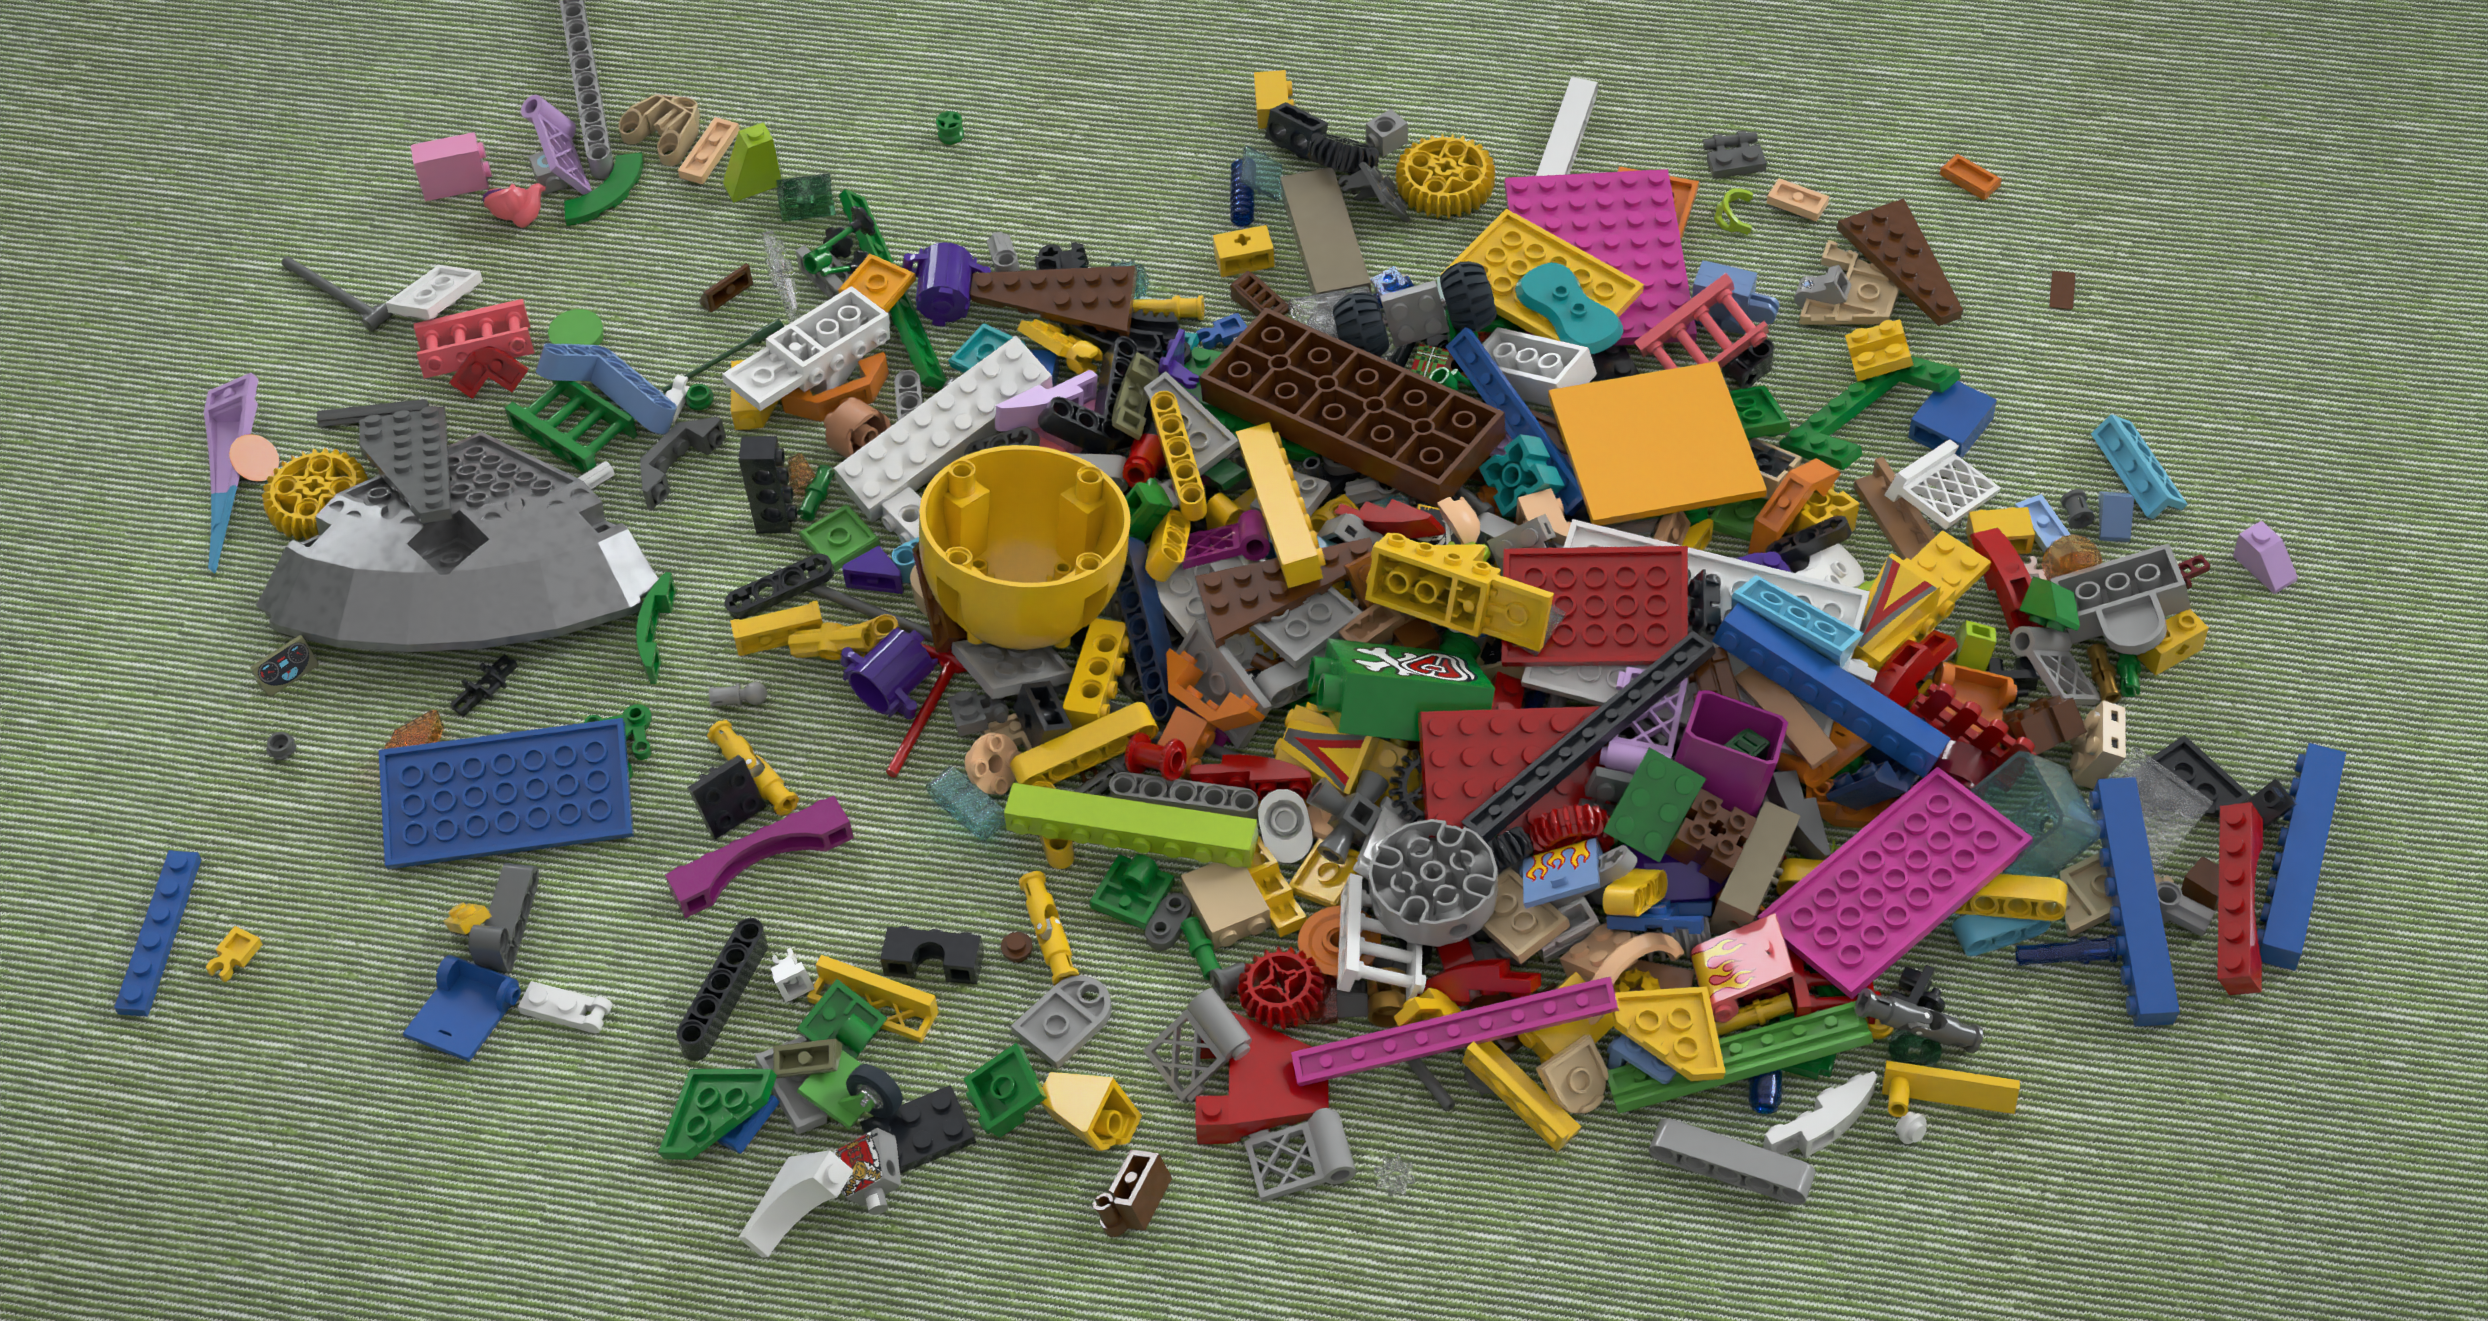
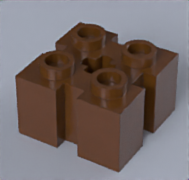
M2060 695L2048 699L2046 697L2037 699L2029 703V708L2021 711L2016 709L2002 715L2003 722L2009 727L2006 734L2015 740L2019 737L2028 738L2034 743L2035 749L2033 752L2036 754H2040L2059 743L2069 741L2087 732L2074 698L2061 699ZM2002 744V747L2005 751L2008 747Z
M1701 788L1665 854L1685 865H1688L1691 860L1701 865L1698 872L1721 884L1734 869L1743 850L1741 846L1748 839L1757 819L1737 807H1734L1731 812L1722 808V799Z

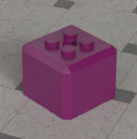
M1709 690L1698 691L1674 761L1705 777L1706 780L1701 788L1722 799V808L1731 812L1734 807H1737L1747 814L1757 817L1779 759L1788 722L1783 716ZM1747 728L1770 742L1766 760L1724 745Z

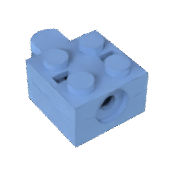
M1702 260L1693 283L1692 298L1727 273L1733 281L1735 288L1731 296L1749 319L1760 323L1765 321L1767 324L1774 322L1780 307L1779 302L1775 297L1755 293L1756 272ZM1717 302L1709 308V315L1721 330L1745 335L1743 328L1723 303L1719 304ZM1695 320L1696 324L1703 325L1700 321Z

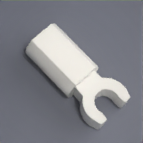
M677 375L672 389L668 390L665 394L666 397L677 405L672 423H675L685 404L687 390L690 388V386H685L688 381V377Z

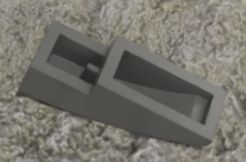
M1796 770L1774 772L1766 791L1769 802L1801 816L1791 842L1806 859H1827L1831 852L1816 798L1804 799Z

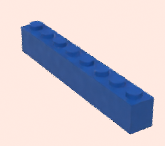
M1740 602L1736 604L1722 621L1712 640L1713 643L1922 778L1934 766L1951 739Z
M2308 743L2305 755L2298 754L2294 771L2300 773L2299 779L2293 777L2289 790V795L2294 797L2297 805L2283 816V820L2288 821L2287 828L2281 827L2277 845L2283 846L2281 853H2275L2271 870L2277 871L2276 878L2270 877L2265 895L2270 896L2271 900L2270 904L2264 902L2259 920L2265 922L2264 929L2258 928L2257 930L2259 950L2263 963L2296 971L2303 950L2347 752Z
M2136 777L2098 779L2094 790L2089 793V805L2091 810L2096 811L2097 820L2094 822V832L2096 839H2101L2102 849L2099 851V860L2101 867L2106 868L2107 872L2104 886L2106 896L2111 897L2113 905L2110 908V921L2112 926H2116L2118 936L2115 938L2116 953L2118 956L2122 955L2121 982L2123 986L2127 985L2129 996L2126 997L2127 1014L2133 1016L2134 1027L2173 1025L2180 1010Z

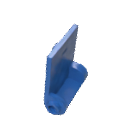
M447 955L437 969V989L405 1029L403 1036L470 1062L511 1005L517 1003L521 989L519 988L518 981L514 978L458 957Z

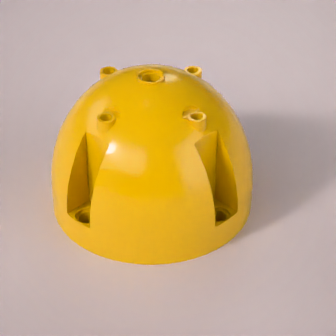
M1029 445L999 446L973 452L944 467L934 476L923 493L919 509V552L923 571L935 599L945 613L967 631V640L970 643L977 645L986 642L1001 648L1015 650L1039 649L1051 645L1058 648H1066L1070 645L1071 636L1093 622L1103 611L1118 587L1128 552L1130 510L1122 491L1106 473L1090 462L1067 452Z

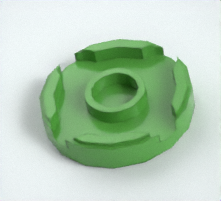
M574 309L560 314L550 323L548 336L551 344L600 345L603 341L604 329L601 319L594 312L586 309Z

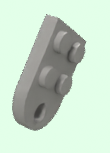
M1088 976L1068 977L1057 983L1011 1025V1032L1052 1066L1059 1069L1106 1025L1112 1010L1110 994L1107 988L1095 978ZM1089 991H1094L1099 994V996L1092 1001H1087L1082 998L1083 994Z

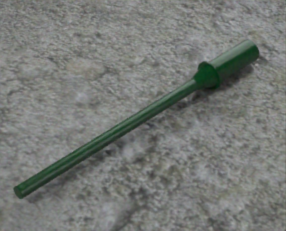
M778 318L761 329L753 331V334L744 342L684 376L688 377L689 380L744 347L754 343H761L762 340L784 328L783 323ZM673 382L662 388L663 393L672 389Z

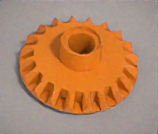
M1341 906L1327 907L1314 913L1305 921L1299 932V952L1303 950L1307 958L1313 957L1316 961V966H1319L1323 977L1332 975L1338 979L1339 947L1337 946H1339ZM1361 910V913H1364L1365 917L1372 918L1370 915ZM1367 930L1360 932V937H1364L1365 941L1381 944L1380 933ZM1361 954L1359 957V961H1363L1366 966H1372L1375 956Z

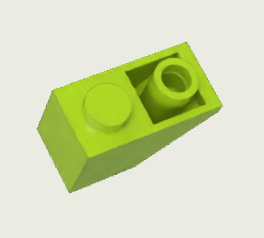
M1965 620L1953 636L1959 646L1954 654L1955 664L1986 671L1997 643L1996 629Z

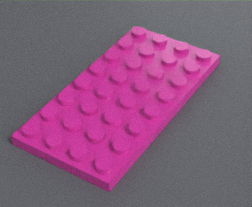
M1936 767L1757 916V920L1775 913L1778 917L1786 947L1853 999L2033 845V837L1939 767Z

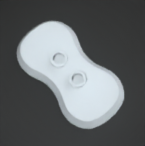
M1840 544L1810 555L1808 567L1796 572V574L1853 588H1858L1864 581V573L1861 566Z

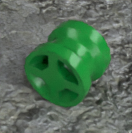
M945 111L936 118L938 138L944 144H957L964 138L963 121L958 112Z

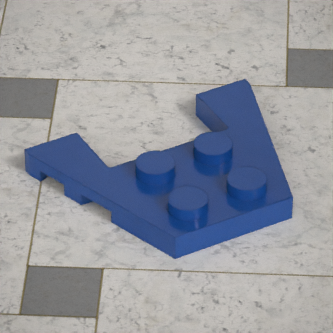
M1712 898L1710 901L1671 903L1670 899H1662L1640 916L1607 915V929L1646 931L1647 928H1663V932L1675 933L1676 929H1688L1689 934H1701L1704 930V916H1712L1715 911V898Z

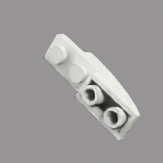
M1874 1071L1864 1076L1859 1074L1849 1079L1842 1086L1823 1090L1816 1097L1814 1112L1806 1111L1788 1124H1778L1770 1128L1765 1134L1763 1148L1782 1155L1799 1148L1805 1158L1823 1149L1847 1131L1862 1114L1874 1093L1877 1075Z

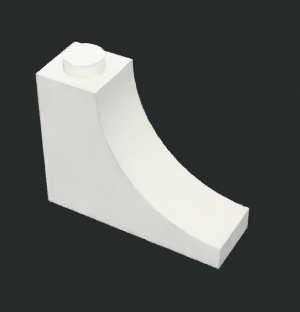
M830 1150L788 1157L738 1238L762 1258L769 1257L784 1235L804 1215L821 1203L838 1197L854 1170Z

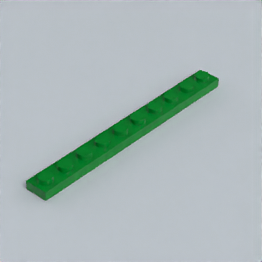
M844 189L839 194V199L850 223L853 221L851 218V207L855 205L858 208H864L875 224L873 227L875 234L873 236L864 235L860 230L855 233L859 241V248L863 252L866 251L868 255H875L894 264L865 197ZM906 291L890 309L892 322L900 333V340L908 351L909 360L919 375L920 383L925 387L942 390L947 379Z

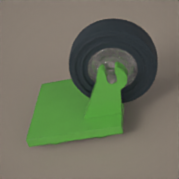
M843 1050L837 1071L811 1074L797 1090V1093L849 1130L865 1111L875 1117L889 1118L899 1109L903 1101L902 1092L892 1077L878 1067L861 1064Z

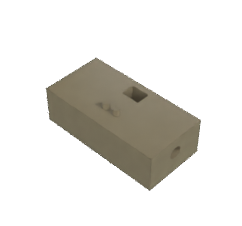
M1765 800L1755 825L1717 902L1709 924L1710 932L1720 936L1755 921L1771 884L1777 885L1779 879L1775 878L1776 873L1779 875L1783 873L1784 869L1779 867L1790 845L1800 820V815Z

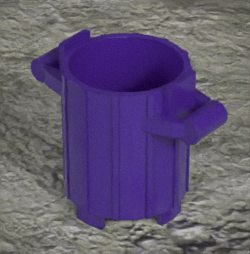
M938 242L926 247L924 251L920 248L919 254L906 253L902 262V268L915 273V276L918 278L916 310H919L926 318L931 319L932 325L945 327L946 322H954L960 318H966L970 308V289L973 273L991 272L989 267L977 264V258L974 257L973 259V256L964 247L951 242ZM914 262H917V268H913Z
M897 626L864 658L855 653L852 648L845 647L842 650L840 661L843 667H847L843 673V680L846 681L848 679L849 685L856 695L877 713L886 714L891 718L898 711L906 719H913L916 714L917 703L911 700L908 695L938 664V659L932 660L926 649L920 644L925 638L915 630L908 634L904 630H899L900 628Z

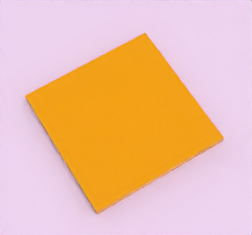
M1717 361L1548 390V398L1591 523L1601 526L1766 497L1767 489Z

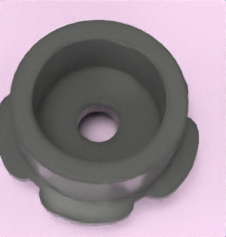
M276 732L268 738L266 752L268 756L274 757L276 760H284L295 752V740L286 732Z

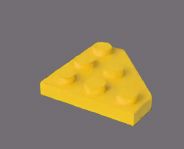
M1707 986L1615 992L1619 1011L1612 1012L1615 1029L1690 1081L1724 1079L1726 1072Z

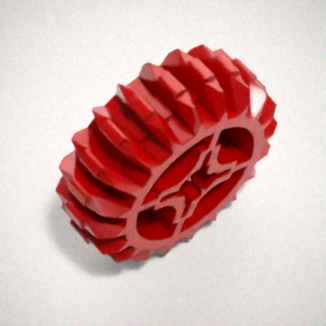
M1576 803L1569 807L1564 805L1560 809L1553 808L1552 812L1541 814V818H1536L1534 824L1530 826L1529 837L1532 841L1530 843L1534 848L1533 855L1596 837L1600 842L1603 853L1609 851L1610 846L1614 844V837L1603 832V829L1610 815H1608L1607 810L1600 809L1599 806L1590 807L1589 804L1578 806Z
M1278 946L1275 953H1270L1265 949L1264 957L1261 958L1254 955L1252 959L1253 964L1245 963V973H1241L1239 976L1240 984L1237 991L1241 1007L1246 1010V1014L1250 1019L1255 1018L1256 1022L1260 1024L1267 1022V1026L1271 1029L1276 1024H1280V1027L1285 1030L1286 1023L1292 1022L1297 1027L1299 1024L1298 1019L1302 1018L1309 1021V1012L1318 1011V1003L1323 1002L1325 983L1324 979H1322L1321 969L1319 966H1316V961L1313 957L1307 958L1303 950L1295 954V950L1290 946L1286 952H1282V949Z

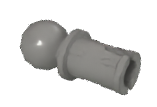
M755 681L742 689L740 683H736V686L709 688L711 707L736 704L738 707H741L743 700L752 705H759L767 697L766 687L760 682Z

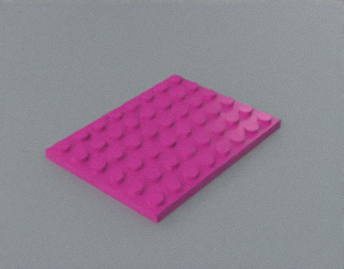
M1668 169L1505 178L1504 187L1508 210L1644 284L1643 293L1619 317L1623 325V335L1613 346L1635 345L1634 342L1691 299ZM1694 319L1686 325V332L1693 341H1696L1697 331ZM1524 330L1526 334L1533 335L1532 333ZM1670 337L1664 343L1680 341L1677 338Z

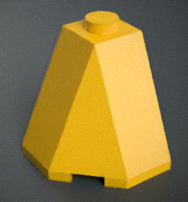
M1050 1072L1042 1087L1047 1098L1040 1104L1051 1118L1097 1151L1110 1149V1146L1130 1143L1142 1117L1141 1113L1113 1077Z

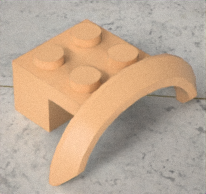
M1607 923L1596 927L1593 933L1580 943L1573 945L1559 959L1567 977L1577 972L1585 982L1611 976L1612 983L1614 984L1624 970L1626 971L1634 965L1638 958L1654 951H1664L1670 960L1675 961L1684 954V950L1680 943L1669 935L1660 932H1647L1638 935L1627 930L1607 929ZM1606 1014L1588 1018L1589 1024L1597 1023Z

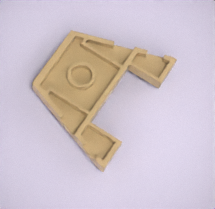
M1828 240L1822 255L1821 265L1828 267L1840 265L1842 270L1847 271L1846 277L1851 283L1846 302L1833 305L1806 298L1799 324H1881L1885 320H1890L1900 289L1873 263L1869 264L1859 259L1858 254L1851 250L1845 252L1837 247L1838 243Z

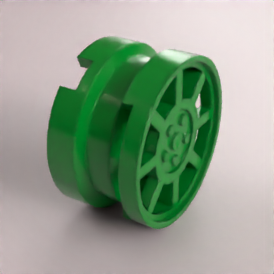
M1446 629L1441 636L1440 651L1468 653L1472 655L1474 660L1481 653L1477 643L1463 633H1454Z

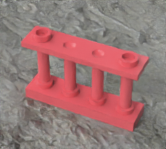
M1725 273L1634 343L1643 358L1648 354L1654 355L1663 368L1668 370L1678 367L1663 349V343L1670 337L1677 338L1697 364L1717 361L1721 369L1751 345L1753 347L1760 345L1767 338L1766 334L1769 333V329L1765 321L1755 326L1731 295L1735 289L1734 284L1727 273ZM1717 302L1719 304L1723 303L1747 333L1735 343L1729 340L1709 315V308ZM1694 319L1703 324L1723 349V352L1711 361L1708 360L1686 332V325Z
M523 299L413 323L421 350L417 352V357L424 379L457 371L470 353L484 347L500 349L513 358L534 354L528 330L530 322Z

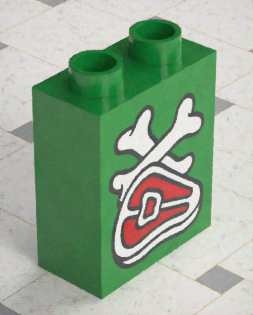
M1330 638L1327 640L1325 657L1312 656L1307 680L1308 692L1317 694L1318 710L1328 713L1338 733L1420 741L1418 713L1429 711L1491 710L1495 691L1492 683L1472 655L1468 653Z

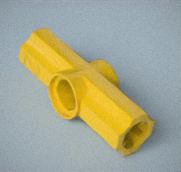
M826 622L821 625V629L795 631L794 634L789 635L788 646L791 655L795 658L820 656L828 660H840L842 650L845 647L852 648L855 653L870 652L876 646L877 638L874 628L869 624L844 626L838 623Z

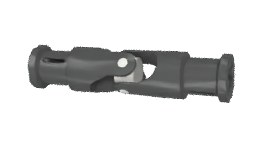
M1868 988L1863 989L1859 993L1855 1003V1013L1859 1017L1865 1018L1870 1016L1879 1019L1881 1024L1899 1030H1906L1914 1035L1947 1046L1952 1044L1961 1046L1969 1053H1975L1983 1040V1028L1979 1025L1972 1024L1969 1026L1960 1023L1958 1018L1917 1006L1892 996L1885 998L1876 995Z

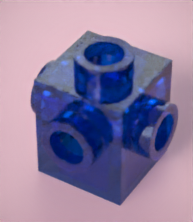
M1395 266L1370 279L1376 292L1373 295L1377 298L1381 309L1383 305L1380 296L1414 286L1409 276L1403 277Z

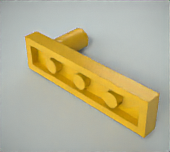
M1886 1060L1881 1094L1889 1095L1888 1112L1894 1117H1902L1908 1113L1909 1098L2015 1114L2020 1080Z

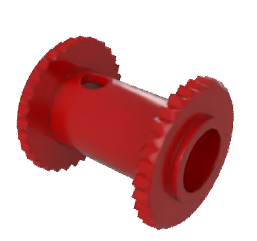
M1138 732L1130 738L1126 746L1125 764L1131 773L1141 774L1146 768L1160 770L1163 779L1175 781L1182 775L1186 766L1187 751L1180 739L1173 738L1163 746L1152 744L1150 737L1146 733Z

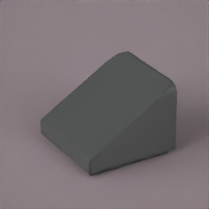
M1355 980L1350 992L1337 990V982H1335L1337 1016L1339 1018L1368 1016L1367 981Z

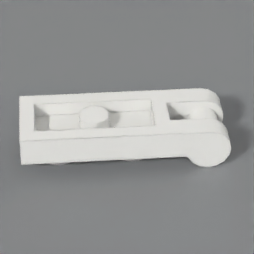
M531 981L518 1005L520 1014L591 1033H599L604 1024L602 1019L604 1015L609 1014L613 1004L610 1000L601 996L594 998ZM587 1011L591 1012L590 1015L585 1016Z

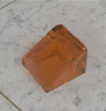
M801 453L788 458L789 482L793 490L815 477V473Z

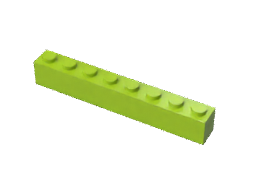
M1019 783L1012 784L1004 811L1007 831H1013L1020 835L1032 834L1043 836L1047 839L1071 840L1079 844L1104 845L1111 849L1123 848L1135 850L1139 853L1150 852L1163 854L1170 858L1195 859L1202 863H1221L1235 868H1251L1258 841L1257 819Z

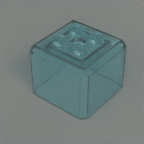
M2018 751L1970 790L2033 837V843L2023 850L2014 862L2000 874L2052 877L2099 840L2101 827L2066 767L2032 753ZM2048 819H2052L2053 827L2044 833L2045 822Z

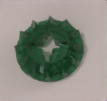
M1899 1029L1890 1038L1888 1054L1891 1055L1893 1062L1934 1067L1940 1061L1942 1053L1941 1043ZM1909 1046L1914 1049L1920 1047V1056L1916 1053L1908 1054Z

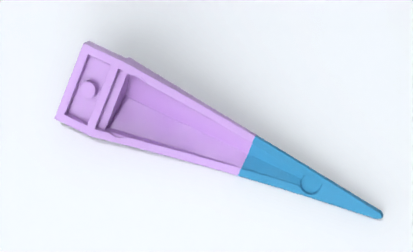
M252 373L209 390L204 408L211 479V537L208 568L214 574L217 570L240 475L235 471L230 462L229 450L232 443L238 437L251 434L258 406L254 399L259 379Z

